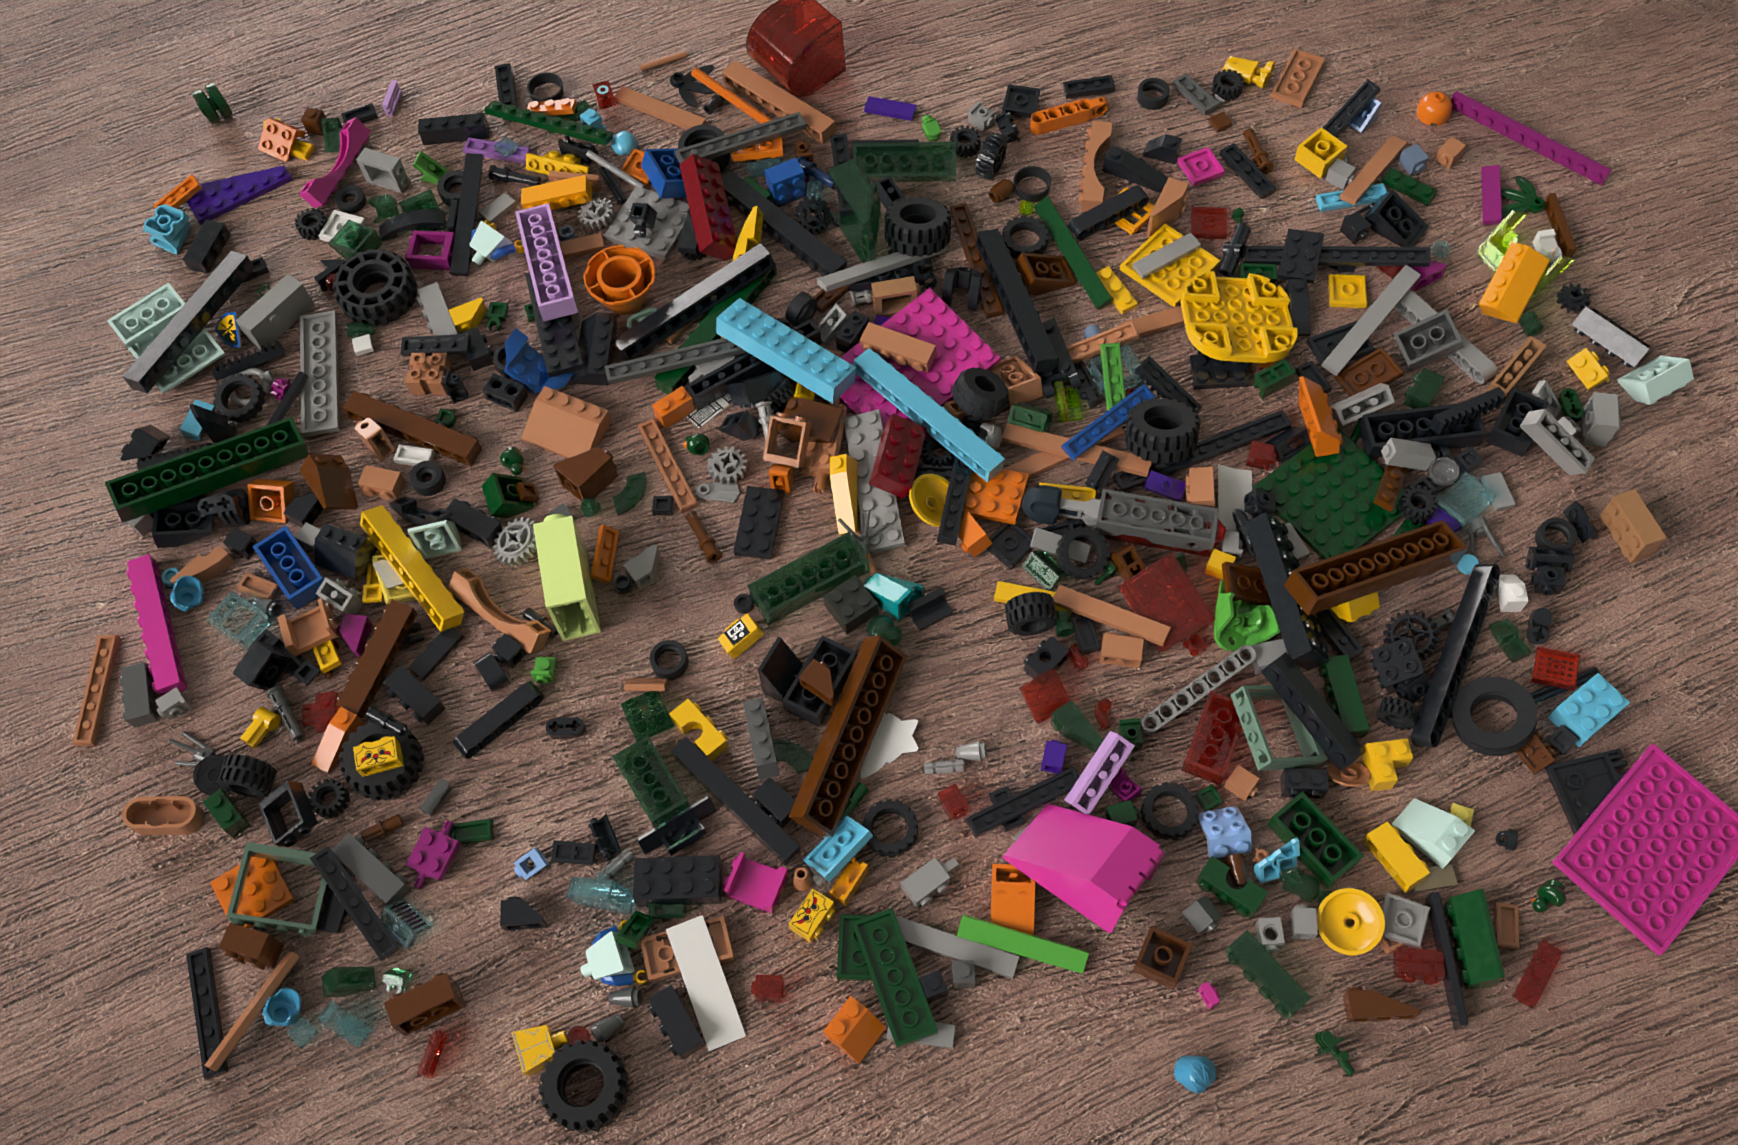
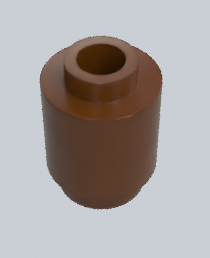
M1002 179L990 189L988 193L990 199L994 203L1002 202L1014 192V185L1012 181Z

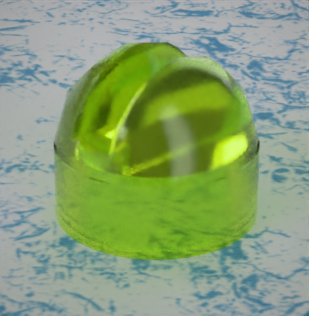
M1022 200L1019 205V213L1029 215L1033 212L1032 203Z

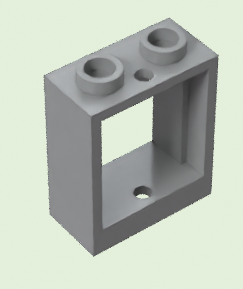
M364 148L356 159L367 183L400 193L409 184L410 180L398 157Z

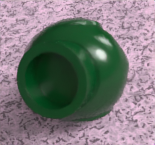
M696 433L693 436H687L683 446L691 454L702 456L707 453L710 441L706 435Z
M508 447L500 456L502 466L509 468L513 475H520L525 471V467L522 466L524 457L518 448Z
M1548 880L1547 884L1538 888L1537 895L1539 898L1531 899L1533 909L1538 913H1543L1548 909V904L1557 907L1562 906L1566 902L1565 886L1556 880Z

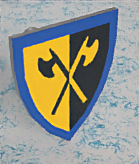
M237 312L225 313L217 322L215 331L227 345L242 348L240 332L243 331L236 322L238 319Z

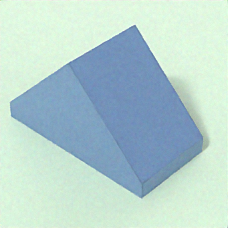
M1374 98L1349 126L1363 133L1377 120L1382 103Z

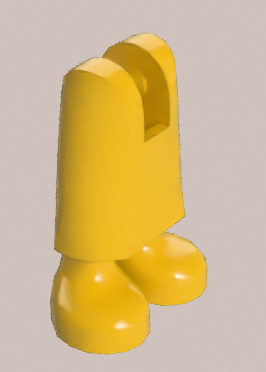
M1230 56L1222 70L1226 69V72H1228V69H1231V72L1235 70L1237 71L1236 74H1241L1244 82L1248 84L1252 82L1259 88L1265 89L1267 82L1272 76L1275 62L1269 61L1265 67L1260 68L1259 61Z

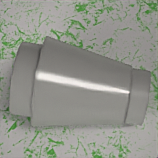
M977 741L957 746V759L975 761L987 759L986 743Z

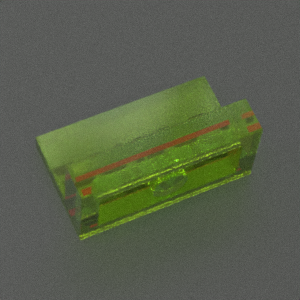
M1063 381L1055 382L1054 392L1060 423L1082 420L1076 389H1064Z

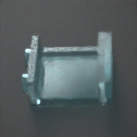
M1465 472L1459 481L1443 495H1438L1435 500H1438L1437 506L1448 513L1461 525V528L1458 530L1461 533L1470 525L1473 519L1477 518L1491 506L1496 495L1477 481L1474 476Z

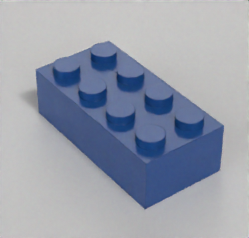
M287 526L252 546L296 610L318 597L315 593L324 579Z

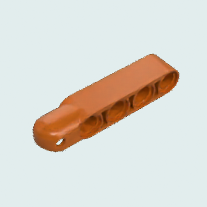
M1104 97L1091 100L1081 99L1035 112L1031 115L1030 131L1035 135H1041L1087 122L1090 119L1103 116L1109 108V102Z

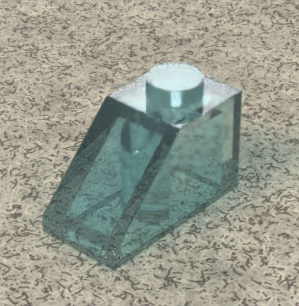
M332 1000L317 1018L325 1026L357 1048L372 1030Z

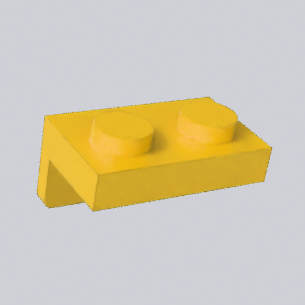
M1585 348L1566 361L1588 391L1604 381L1606 383L1610 382L1608 375L1611 373L1605 365L1602 367L1597 361L1600 359L1594 351L1590 353Z

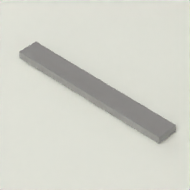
M947 246L938 253L934 252L932 255H923V257H918V255L908 256V254L903 255L895 252L817 278V284L828 292L947 251Z
M1405 265L1321 366L1337 376L1420 278L1421 274Z

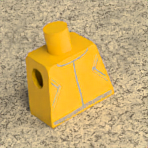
M548 1025L512 1033L522 1072L527 1077L545 1068V1063L547 1061L551 1062L554 1059L552 1054L556 1050L558 1051L557 1047L568 1043L564 1030L553 1034Z

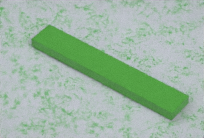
M965 914L962 915L957 937L1081 974L1084 973L1089 951Z

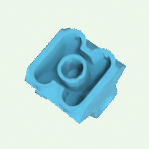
M164 204L155 209L154 217L145 220L143 231L152 235L150 241L153 245L177 255L191 229V225L188 222L190 217L185 212Z

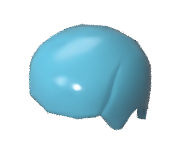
M621 131L613 137L611 147L618 155H630L634 148L638 150V141L632 133Z

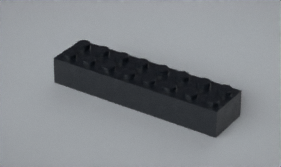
M1265 512L1245 524L1287 653L1295 664L1309 671L1330 661L1327 655L1329 654V649L1322 640L1323 632L1320 626L1317 625V614L1308 616L1284 586L1291 572L1298 569L1300 564L1293 554L1294 546L1288 539L1287 534L1289 531L1284 523L1281 524L1275 517Z

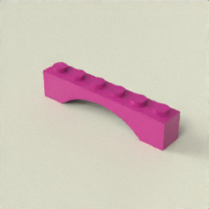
M356 117L348 120L339 133L340 151L334 167L322 178L308 181L299 193L314 208L323 207L328 203L329 195L337 189V183L345 177L344 172L352 166L353 158L359 155L361 146L369 140L368 135L371 131Z

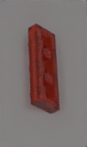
M1541 940L1512 997L1531 1009L1535 1008L1563 951Z

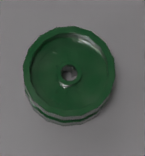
M213 82L205 85L208 97L201 89L191 92L200 111L206 116L211 125L220 122L217 110L224 118L233 115L226 100Z

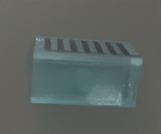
M404 898L385 906L380 917L389 933L406 949L413 946L419 933L431 928V924Z

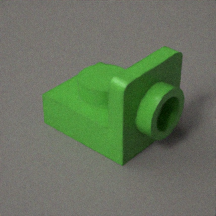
M536 657L534 670H531L534 682L539 684L554 682L557 665L556 657Z

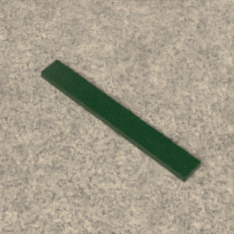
M1046 196L1033 207L1046 225V228L1097 310H1100L1113 299L1051 199Z

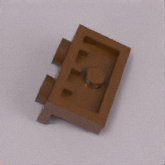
M1537 729L1529 743L1517 751V754L1533 775L1545 769L1548 765L1555 764L1554 757L1557 756L1550 746L1545 747L1542 744L1541 740L1544 738Z

